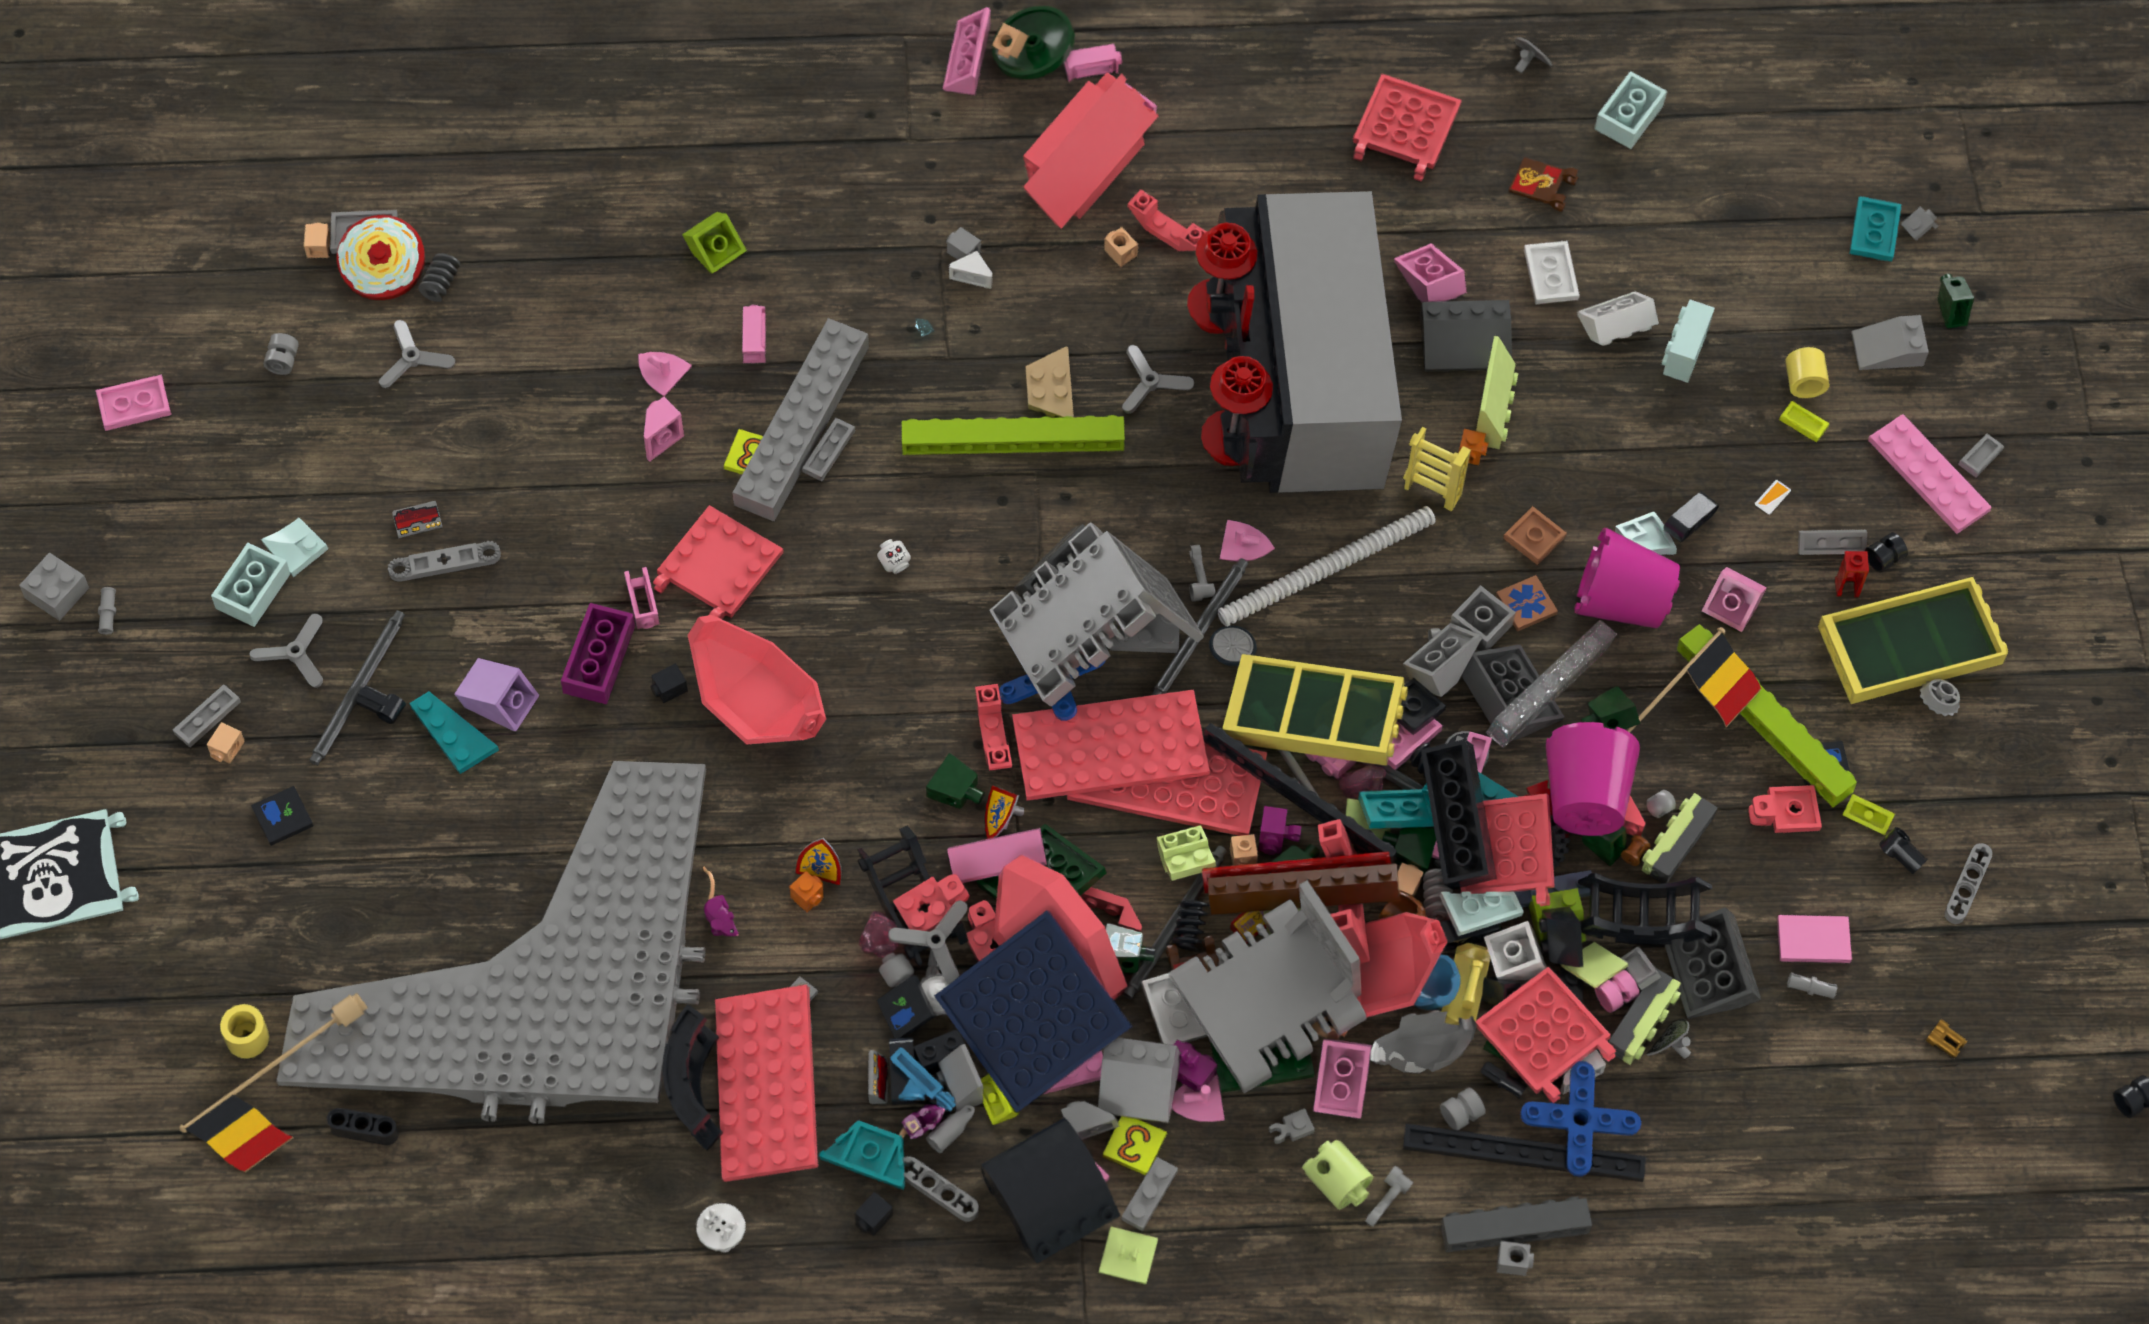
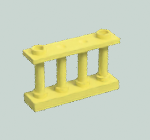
M1422 427L1418 434L1414 433L1409 443L1412 448L1409 465L1403 477L1406 480L1404 489L1409 490L1412 483L1416 482L1443 495V498L1446 499L1444 508L1453 511L1462 495L1471 450L1463 446L1459 453L1455 452L1453 454L1424 440L1426 428ZM1424 449V450H1426V451H1428V452H1430V453H1432V454H1434V455H1436V456H1438V457H1440V458H1443V459L1449 461L1450 464H1448V463H1446V462H1444V461H1442V460H1440V459H1438V458H1435V457H1433V456H1431V455H1429V454L1423 452L1422 450ZM1420 461H1423V462H1425V463H1427V464H1429V465H1431V466H1433V467H1436V468H1438V469H1440V470H1442V471H1444V472H1446V473H1448V474L1445 475V474H1443V473H1441V472H1439V471H1437V470H1435V469H1433V468H1431V467H1429V466H1427V465H1424V464L1420 463ZM1418 472H1420V473H1422V474H1425V475H1427V476H1429V477H1431V478H1433V479H1435V480H1437V481H1439V482H1441V483H1443V484H1446V485L1443 486V485H1441V484H1439V483H1437V482H1435V481H1432V480H1430V479H1428V478H1426V477H1424V476L1418 474Z

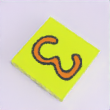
M739 429L725 461L724 469L743 474L763 436Z
M1121 1117L1118 1122L1119 1127L1115 1128L1103 1153V1157L1146 1176L1167 1132L1136 1118Z

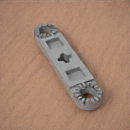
M487 541L479 544L472 543L409 555V557L393 559L388 564V573L392 580L401 582L496 563L501 557V551L496 542ZM487 549L495 550V554L491 557L483 555ZM444 557L448 560L445 565L441 562ZM397 566L405 567V571L401 574L393 572Z

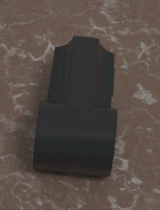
M369 686L362 687L356 699L357 705L376 713L381 720L389 724L395 723L406 706V703L397 695L391 693L385 695Z
M1895 827L1879 845L1888 856L1896 858L1906 869L1914 874L1928 859L1910 843L1909 836L1902 829Z

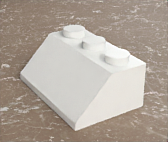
M1636 291L1577 311L1578 317L1590 339L1600 345L1610 344L1616 338L1630 337L1636 331L1650 330L1653 325L1659 324L1654 300Z

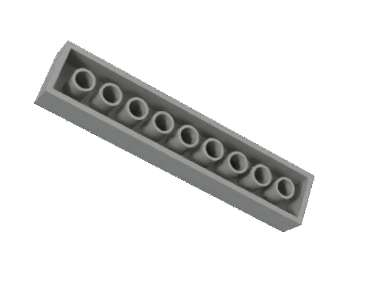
M828 318L733 491L734 506L771 521L776 520L802 472L803 466L809 459L869 348L868 333Z

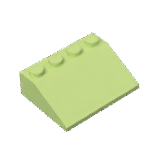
M1494 336L1476 428L1477 432L1486 433L1484 442L1488 443V447L1500 449L1501 441L1506 442L1508 429L1504 428V424L1510 421L1511 410L1507 408L1508 404H1513L1515 391H1511V386H1516L1518 373L1514 372L1515 362L1498 336Z

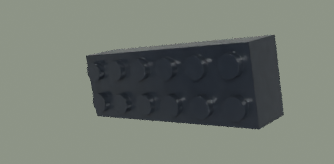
M1466 739L1422 749L1421 753L1444 885L1451 889H1456L1497 879L1474 745Z

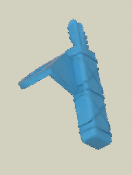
M901 1047L891 1056L893 1063L910 1078L902 1094L899 1095L900 1101L924 1100V1096L927 1095L932 1100L936 1098L937 1105L939 1107L942 1106L945 1110L951 1111L952 1107L956 1106L954 1097H951L952 1095L949 1092H943L944 1087L920 1063L910 1056L906 1050Z

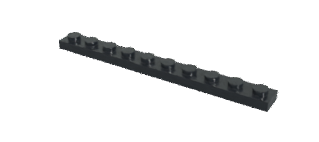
M1211 723L1205 728L1203 739L1206 744L1321 823L1340 819L1353 845L1365 853L1390 852L1391 864L1395 863L1397 850L1390 843L1382 841L1371 830L1357 824L1352 817L1338 811L1333 804L1319 798L1314 791L1306 789L1298 780L1284 774L1279 767L1265 761L1260 754L1246 748L1241 741L1227 735L1222 728L1216 727Z
M1412 1124L1405 1125L1403 1150L1569 1172L1567 1169V1145ZM1592 1149V1165L1587 1175L1643 1182L1646 1156Z

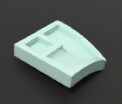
M1655 512L1616 526V533L1660 555L1676 554L1677 548L1670 534L1663 529L1664 524Z
M300 518L261 540L273 555L287 561L290 574L293 577L328 550L327 545Z

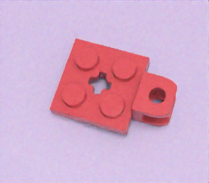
M1814 785L1769 787L1768 795L1754 797L1752 800L1753 804L1748 808L1749 819L1752 825L1771 826L1773 823L1774 833L1820 831L1822 828ZM1791 805H1795V808L1800 809V811L1797 813L1791 812Z
M952 874L939 882H936L935 878L931 877L896 898L893 902L909 929L930 932L936 928L956 901L966 902L970 895L956 874ZM923 904H930V906H928V912H919V909Z
M985 900L970 906L968 912V922L972 931L966 934L969 940L968 944L977 962L996 949L990 948L994 940L995 912L992 906Z

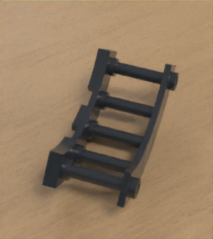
M907 825L899 829L902 838L899 839L898 843L870 857L862 848L857 849L860 859L857 860L861 870L867 873L893 928L903 929L909 928L907 925L903 927L895 913L898 909L894 903L890 904L883 888L912 874H918L922 883L934 877L933 875L929 876L924 866V863L927 861L917 836ZM901 851L908 852L912 861L909 863V866L883 879H878L873 865ZM961 920L946 938H955L960 945L969 941ZM933 936L931 938V941L934 944H938L940 942V938L938 936ZM903 944L908 959H914L918 966L922 965L919 953L929 947Z
M1591 873L1587 877L1578 880L1579 885L1590 889L1589 917L1580 921L1581 933L1599 939H1603V935L1614 937L1615 942L1635 945L1672 944V940L1684 938V942H1691L1712 936V927L1700 921V893L1712 889V884L1702 880L1700 877H1691L1688 880L1665 884H1637L1617 881L1603 877L1598 873ZM1599 892L1613 895L1612 922L1599 917ZM1690 895V920L1686 923L1676 924V897ZM1622 896L1640 898L1638 926L1624 925L1622 923ZM1649 898H1666L1665 926H1649Z
M687 1004L673 1024L668 1044L666 1043L662 1069L663 1081L667 1097L675 1113L697 1142L708 1151L723 1132L710 1119V1114L705 1109L701 1093V1078L705 1061L719 1036L704 1025L707 1019Z

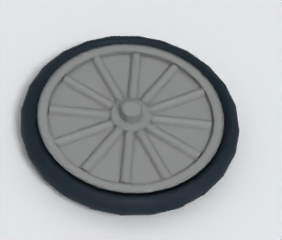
M1230 625L1228 627L1223 626L1212 634L1209 648L1211 654L1219 662L1229 666H1239L1242 654L1255 656L1257 644L1249 631L1239 626Z

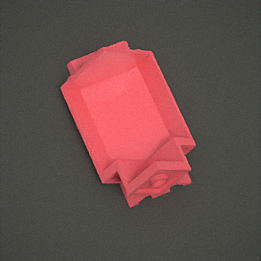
M1106 73L1096 85L1088 81L1023 155L1029 181L1023 186L1024 190L1061 229L1073 215L1079 219L1082 218L1144 146L1143 134L1158 118L1154 110L1149 109L1143 104L1145 100L1137 90L1131 89L1126 85L1125 81L1127 79L1122 73L1117 79Z

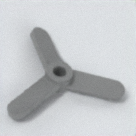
M398 320L393 328L402 350V358L380 378L379 383L381 387L387 388L409 367L417 365L450 369L455 365V359L447 354L419 351L414 345L407 324L402 320Z
M1131 345L1128 347L1127 354L1141 377V382L1122 405L1125 413L1134 412L1148 393L1157 388L1191 390L1193 388L1194 381L1191 377L1159 375L1151 370L1137 346Z
M312 614L295 641L287 646L251 650V660L289 659L296 664L312 687H320L323 683V678L307 656L305 650L321 626L322 617L318 614Z
M961 900L956 901L936 928L930 932L892 928L889 931L888 937L894 943L928 946L931 948L945 981L950 984L959 977V973L946 946L945 939L966 913L967 904ZM933 936H938L940 938V942L938 944H934L931 941V938Z

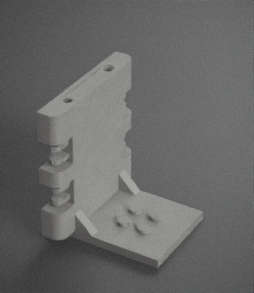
M1092 522L1068 541L1077 557L1070 553L1067 556L1070 562L1067 566L1060 562L1056 565L1057 570L1053 565L1045 561L1034 571L1041 585L1038 582L1033 585L1036 591L1033 595L1026 591L1023 594L1024 601L1018 594L1011 591L989 610L1040 697L1050 706L1057 703L1076 686L1071 678L1072 676L1076 679L1080 676L1076 668L1081 665L1082 668L1087 670L1090 667L1089 663L1096 668L1110 657L1107 648L1111 649L1114 646L1111 640L1112 637L1116 636L1121 640L1125 637L1123 632L1133 637L1156 617L1155 614L1164 616L1197 643L1204 638V635L1168 579L1108 531L1103 533Z
M1308 881L1299 885L1300 911H1298L1291 900H1288L1262 916L1263 922L1271 934H1268L1261 923L1256 925L1259 935L1263 938L1261 941L1256 942L1253 935L1246 931L1243 934L1251 946L1248 947L1241 935L1235 932L1221 941L1222 946L1231 959H1228L1221 948L1215 950L1216 955L1222 961V964L1218 967L1214 965L1211 957L1207 955L1203 957L1205 964L1210 970L1207 972L1200 960L1195 956L1168 973L1169 978L1244 1093L1272 1077L1271 1070L1262 1057L1263 1054H1265L1273 1067L1278 1064L1277 1058L1271 1052L1273 1048L1278 1047L1281 1055L1286 1059L1291 1056L1283 1042L1287 1043L1297 1060L1312 1053L1313 1047L1303 1030H1306L1310 1038L1315 1042L1319 1038L1311 1025L1318 1022L1321 1029L1328 1034L1331 1032V1029L1324 1017L1328 1018L1338 1035L1366 1020V1013L1357 997L1362 995L1360 958Z

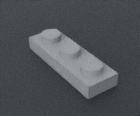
M835 418L803 466V473L822 482L854 434L855 427Z
M1866 530L1799 531L1798 535L1799 555L1844 554L1845 551H1865L1867 548Z
M223 684L173 729L174 734L188 747H192L241 702L240 698Z
M1157 1157L1123 1213L1121 1220L1143 1231L1176 1176L1178 1168Z

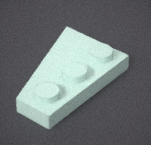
M1441 892L1439 895L1458 936L1520 917L1524 912L1515 892H1486L1485 894H1471V892L1450 894L1449 892Z

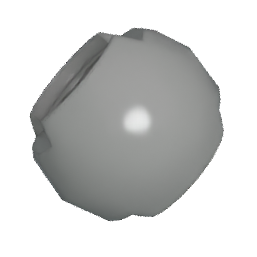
M1662 790L1647 799V808L1652 816L1660 818L1676 808V801L1669 791Z

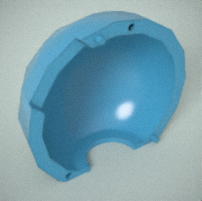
M1440 955L1420 996L1414 1004L1418 1009L1437 1010L1449 1005L1455 999L1461 984L1460 974L1455 961L1449 956Z

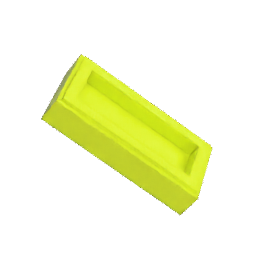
M1791 401L1779 419L1816 443L1829 426L1828 422Z

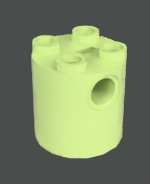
M1341 1141L1325 1142L1318 1149L1319 1154L1314 1159H1309L1302 1168L1305 1174L1337 1209L1345 1208L1350 1203L1358 1206L1368 1197L1369 1192L1366 1188L1370 1185L1374 1176Z

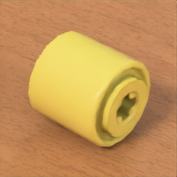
M1811 347L1800 348L1787 356L1785 361L1790 392L1798 398H1813L1822 395L1828 390L1829 378L1825 355L1820 349Z
M242 1004L232 1007L223 1015L220 1023L221 1033L232 1054L239 1058L248 1059L256 1057L265 1050L269 1042V1032L258 1009L251 1005Z

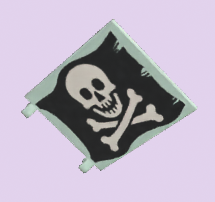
M104 809L0 834V939L123 911L122 902H135L139 900L135 887H128L120 891L110 827L119 828L126 826V818L122 812L114 813L108 817L107 810Z

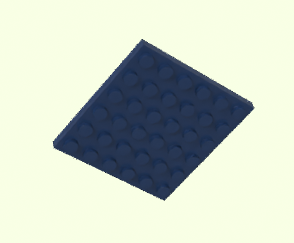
M1049 910L1045 911L934 995L1016 1113L1020 1112L1132 1028V1025Z

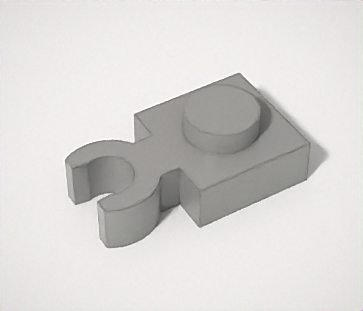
M1305 1109L1283 1117V1125L1275 1123L1269 1127L1270 1133L1274 1131L1281 1133L1280 1136L1274 1138L1275 1144L1282 1143L1287 1136H1290L1291 1140L1295 1141L1313 1134L1315 1131Z

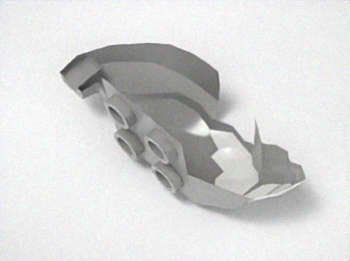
M1435 1010L1422 1015L1408 1014L1401 1017L1399 1029L1375 1040L1371 1049V1061L1380 1065L1389 1064L1404 1073L1419 1074L1426 1069L1432 1072L1453 1063L1466 1050L1474 1037L1477 1026L1474 1017L1471 1016L1469 1019L1459 1018V1025L1445 1023L1447 1011L1440 1012Z

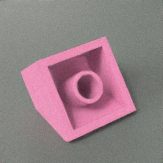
M665 397L652 402L646 411L644 442L649 462L684 437L681 413Z
M1726 567L1720 573L1702 612L1742 632L1767 588Z

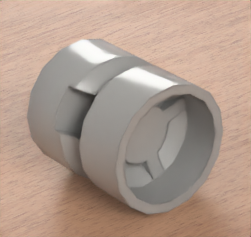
M273 334L270 337L268 351L263 363L264 367L275 374L285 375L291 373L294 357L299 345L298 341L287 334Z
M1469 1087L1458 1093L1457 1099L1450 1098L1440 1105L1445 1121L1453 1130L1457 1131L1469 1124L1468 1119L1474 1121L1485 1114V1108L1481 1099Z

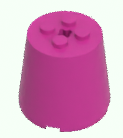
M1603 528L1597 539L1600 540V544L1598 547L1593 546L1583 572L1577 597H1580L1581 600L1580 603L1576 602L1575 613L1658 629L1665 616L1669 615L1673 604L1671 601L1680 583V580H1678L1680 565L1608 528Z
M1596 722L1568 724L1552 732V736L1546 739V756L1553 820L1556 825L1567 832L1585 836L1610 834L1623 826L1640 752L1639 742L1634 735L1619 727H1616L1615 730L1604 728L1603 723Z

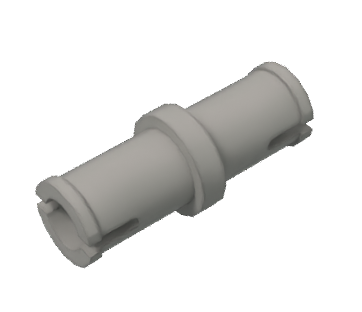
M111 587L101 589V604L98 607V614L100 615L98 632L105 635L112 634L113 618L116 615V608L114 607L116 590Z
M1790 973L1787 982L1788 988L1806 991L1808 995L1817 994L1834 999L1837 991L1836 984L1819 981L1817 977L1813 976L1808 978Z

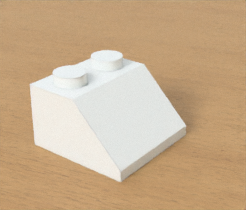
M1529 921L1484 937L1498 980H1528L1546 969L1535 931Z

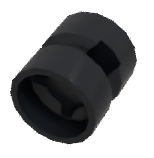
M1894 532L1887 534L1879 542L1877 541L1865 549L1868 553L1869 565L1879 573L1890 568L1893 563L1901 561L1908 555L1905 542Z
M2145 1075L2137 1077L2131 1081L2130 1085H2124L2113 1092V1099L2117 1108L2127 1118H2132L2142 1112L2143 1108L2147 1109L2149 1107V1078Z

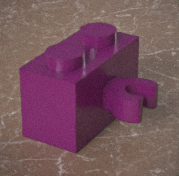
M1264 806L1258 851H1263L1268 855L1281 854L1283 838L1291 841H1300L1301 826H1285L1287 809Z
M1177 1039L1173 1044L1181 1052L1177 1081L1193 1091L1199 1092L1201 1087L1209 1085L1217 1074V1064L1209 1055H1202L1197 1052L1190 1043H1183Z

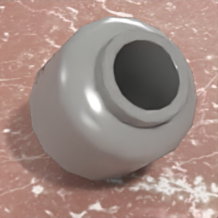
M894 952L882 959L883 964L879 968L882 977L889 987H896L914 974V969L904 954L895 955Z

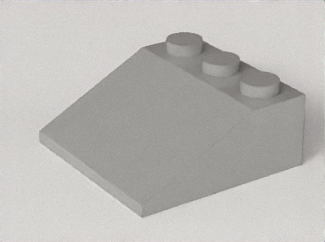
M1117 1038L1105 1047L1102 1058L1098 1108L1114 1116L1169 1123L1181 1061L1179 1058L1181 1052L1178 1047Z

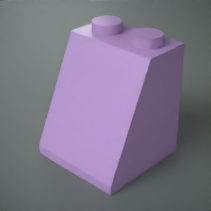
M480 658L476 660L454 694L465 708L515 732L539 697L537 691L519 668Z

